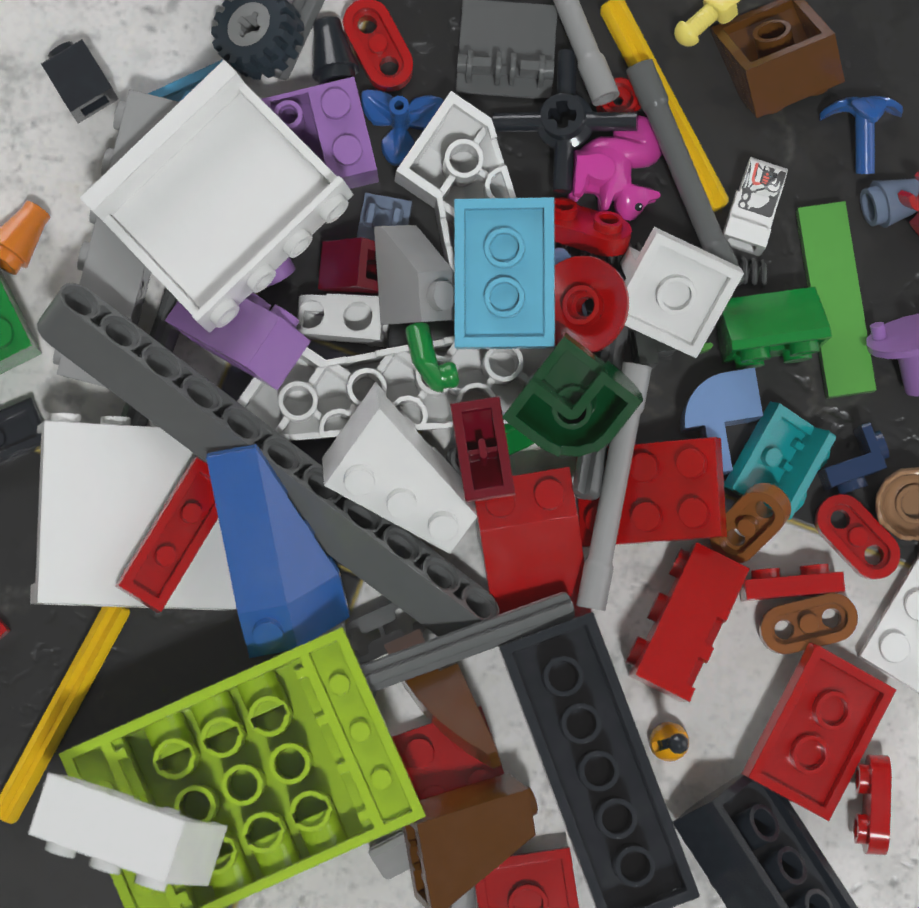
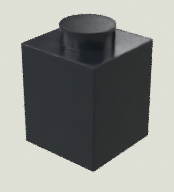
M83 39L76 43L69 41L60 44L48 54L49 59L41 63L78 124L119 100Z

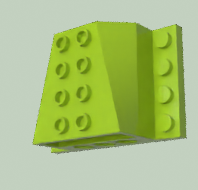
M343 627L59 753L68 776L132 795L134 799L163 809L166 806L181 811L180 815L197 821L210 823L213 821L227 826L208 886L167 884L165 891H158L135 883L137 873L121 868L119 875L110 873L124 908H224L426 817Z

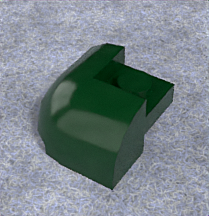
M566 333L509 406L502 419L541 449L557 457L560 455L580 457L593 452L598 453L610 443L643 402V397L635 384L610 361L603 362Z

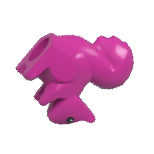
M638 115L637 131H613V136L595 138L579 150H574L572 193L567 194V198L577 202L584 193L594 194L597 196V211L600 212L608 211L612 201H614L615 213L621 215L627 222L638 217L647 204L654 203L656 199L660 198V192L632 183L631 178L632 169L649 167L656 163L662 155L661 148L648 118Z

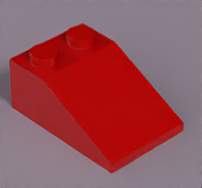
M570 466L513 476L515 495L475 501L476 519L488 590L498 603L499 615L560 592H566L569 595L574 606V618L591 613L590 608L576 605L584 567V555L576 501L572 489Z

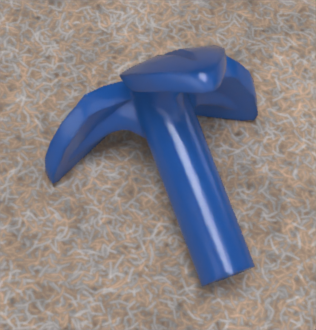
M368 89L361 93L362 108L368 120L376 126L391 125L393 128L381 140L382 153L385 159L393 166H400L415 144L408 132L409 127L424 131L444 102L442 98L432 95L419 96L408 103V100L403 96L393 97L380 90Z
M881 96L846 97L833 102L820 113V121L840 112H850L855 117L856 174L875 173V122L882 117L885 111L897 117H902L903 106L897 101Z

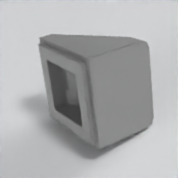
M403 829L370 846L368 853L385 879H391L410 869Z

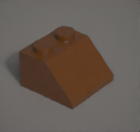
M776 0L737 16L729 23H720L710 28L739 97L756 118L766 114L777 113L785 106L809 96L823 94L829 88L845 82L835 33L805 0Z

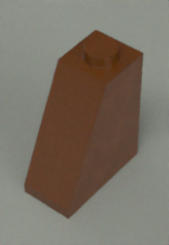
M506 773L420 800L426 817L403 827L415 898L425 908H449L536 835L533 816L537 815L538 806L531 788L523 785L510 773Z

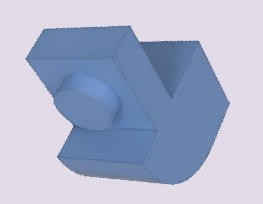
M755 368L724 372L708 378L689 397L682 411L680 421L681 433L700 431L701 438H721L723 475H727L733 470L725 426L756 422L763 416Z

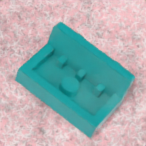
M770 401L733 466V470L724 482V487L741 497L755 484L769 483L775 485L789 498L791 515L788 520H790L794 513L804 504L807 490L818 470L828 461L830 449L836 440V435L829 430L814 427L782 404ZM763 502L766 507L772 509L767 503Z

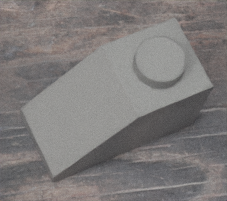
M417 225L374 227L381 325L455 320L454 270Z

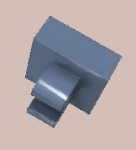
M365 193L356 238L363 237L375 241L374 227L409 225L413 202Z

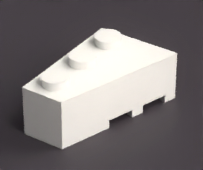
M375 382L322 457L324 486L450 554L477 518L475 502H465L462 477L435 447L432 448L415 430V425L406 415L403 416L387 399L384 390Z
M48 773L28 834L46 840L44 849L48 852L68 858H75L76 852L91 857L90 867L119 875L121 868L137 873L135 883L150 889L165 891L167 884L209 885L227 826L213 821L211 823L197 821L180 815L181 811L166 806L163 809L134 799L132 795L79 778Z

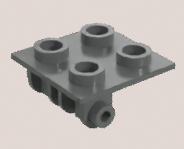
M463 0L456 93L549 99L552 96L557 25V9L555 5Z

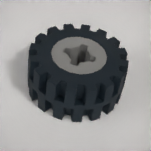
M225 0L221 4L225 7L223 13L216 12L214 17L218 26L211 27V35L215 38L212 44L214 49L219 52L218 55L245 77L249 75L254 80H261L262 74L267 78L275 76V69L278 68L283 72L289 67L286 63L289 58L296 59L299 53L295 48L296 46H303L304 37L299 32L305 31L304 23L299 19L301 15L287 0Z

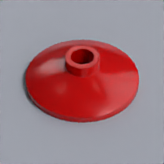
M592 256L567 258L555 265V347L567 333L592 353L606 348L621 333L628 317L629 294L626 284L619 272L604 260ZM592 299L594 310L590 315L584 316L582 305L586 300Z

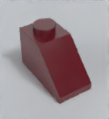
M363 237L323 241L318 289L335 294L379 296L375 241Z

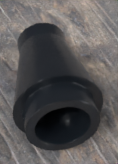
M328 16L316 20L313 23V79L321 85L355 77V82L357 83L356 75L359 73L360 68L342 29L341 19Z

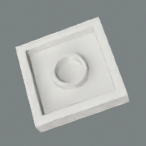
M654 227L641 252L628 247L620 262L626 277L624 282L629 294V312L625 326L697 358L744 273L741 267Z

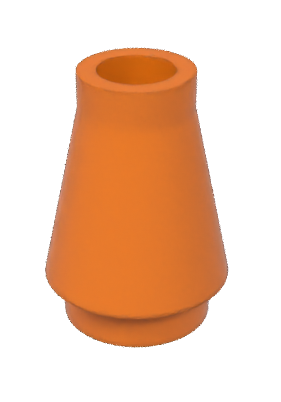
M26 201L22 208L0 227V268L12 275H17L21 267H28L42 231L50 219V215L43 208L31 201Z

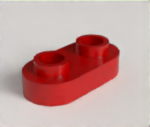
M357 0L347 8L343 17L344 33L368 80L374 87L382 91L393 92L402 89L412 77L413 58L389 11L377 0ZM364 21H372L377 27L374 32L365 34L359 30V26ZM386 62H393L398 66V71L393 75H385L380 68Z
M554 198L555 242L606 257L619 256L626 253L630 245L632 228L621 215L611 211L600 212L580 206L568 198Z
M838 494L827 498L818 506L815 513V526L818 533L856 574L865 579L877 580L889 576L896 570L900 562V548L897 541L857 499L849 495ZM834 511H840L846 516L847 524L843 529H837L832 525L831 515ZM870 546L877 548L880 552V561L876 565L868 563L865 559V551Z
M868 754L865 764H858L855 772V790L857 794H863L862 814H856L854 818L853 835L855 844H862L864 854L886 855L889 848L892 769L888 755Z

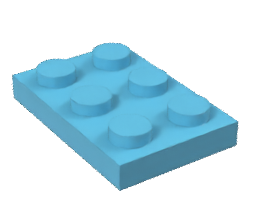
M554 197L454 199L456 350L554 349Z

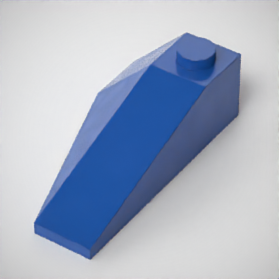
M252 444L207 453L206 459L236 608L249 658L290 651L314 640L348 619L350 611L339 568L331 556L328 557L314 537L315 532L306 519L303 520L288 497L287 489L258 445Z

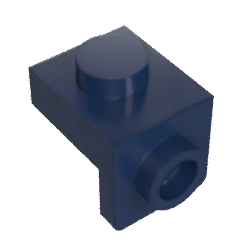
M870 422L862 424L853 430L862 456L827 467L818 472L824 491L835 487L838 488L839 494L858 490L868 486L865 479L866 476L887 468L884 460L889 458L887 443L880 430L874 432Z

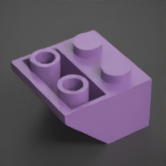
M355 77L261 99L337 177L340 176L345 181L349 189L379 182L376 162Z

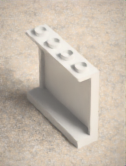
M223 60L90 187L80 199L116 234L190 312L192 317L210 333L216 327L221 328L231 322L240 310L239 305L252 292L258 293L265 289L275 278V270L289 257L295 258L304 252L312 241V235L325 222L331 223L338 219L349 205L348 200L354 194L340 176L337 177L244 83L239 74Z
M53 413L51 414V421H44L37 426V433H41L36 581L34 584H31L30 604L149 608L115 586L191 461L199 457L152 421H150V427L130 426L131 418L102 416L101 424L81 423V415ZM219 519L214 524L164 609L221 611L237 609Z

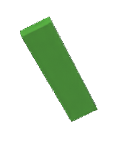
M846 202L797 208L796 218L808 287H816L832 333V337L820 348L819 352L826 399L875 392L877 389L871 354L866 346L868 335Z

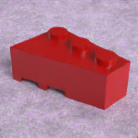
M698 542L691 546L689 552L681 548L668 573L675 577L668 595L659 592L647 615V619L654 623L646 639L637 636L627 655L625 662L632 665L628 676L679 702H690L696 690L692 686L703 664H707L714 650L712 645L723 623L725 624L750 568Z

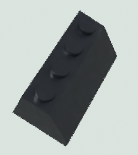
M739 774L696 802L673 821V825L684 843L688 846L727 908H858L788 799L742 774Z

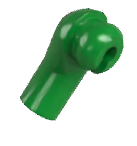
M419 322L408 326L405 329L411 361L428 387L433 391L444 393L443 389L456 388L459 384L456 364L448 361L438 365L429 325Z

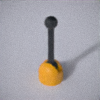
M663 722L651 731L649 747L657 758L668 762L676 761L686 754L689 747V736L681 725L674 722ZM657 741H660L662 750L659 749Z

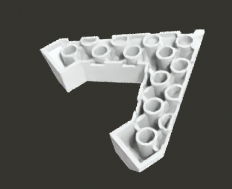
M451 91L396 170L395 182L434 208L445 261L454 270L455 284L454 199L516 198L498 145L492 118ZM455 336L435 340L433 345L438 365L448 361L455 363L459 377V384L456 388L443 389L444 393L431 390L412 364L408 345L325 360L307 347L278 390L253 378L237 402L289 441L331 438L339 435L376 382L384 390L387 399L403 416L406 415L415 425L416 431L454 428L450 404L500 396L502 414L504 415L553 349L456 350Z

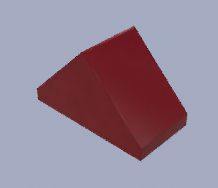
M500 396L450 404L465 502L515 495Z

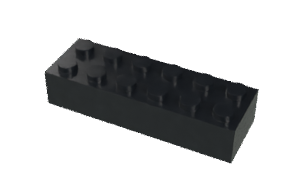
M594 613L585 614L498 647L595 908H673L699 898V891Z

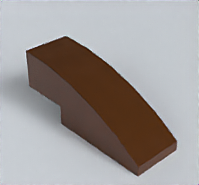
M418 629L384 644L387 655L423 643L425 639L421 630ZM458 663L441 671L435 669L402 682L404 688L423 714L446 737L469 755L494 769L502 765L495 743Z

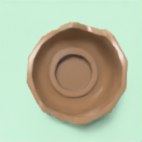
M919 467L900 468L884 479L876 493L875 510L880 525L901 540L919 541Z

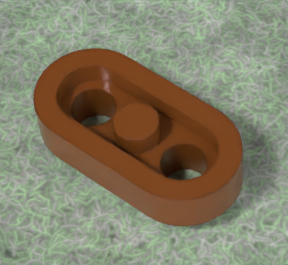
M758 483L750 487L726 511L727 537L710 538L713 550L738 563L750 560L779 532L791 515L789 498L780 488L769 483ZM763 502L767 503L772 509L766 507ZM735 529H738V531H739L743 536H740L739 534H737V532L735 531Z
M837 593L824 594L769 609L760 620L759 636L764 646L774 653H796L804 651L809 642L824 646L847 639L856 629L858 614L854 604L847 597ZM827 609L834 610L838 615V623L833 628L825 626L822 621V615ZM781 620L786 621L791 626V634L787 639H780L775 634V625Z

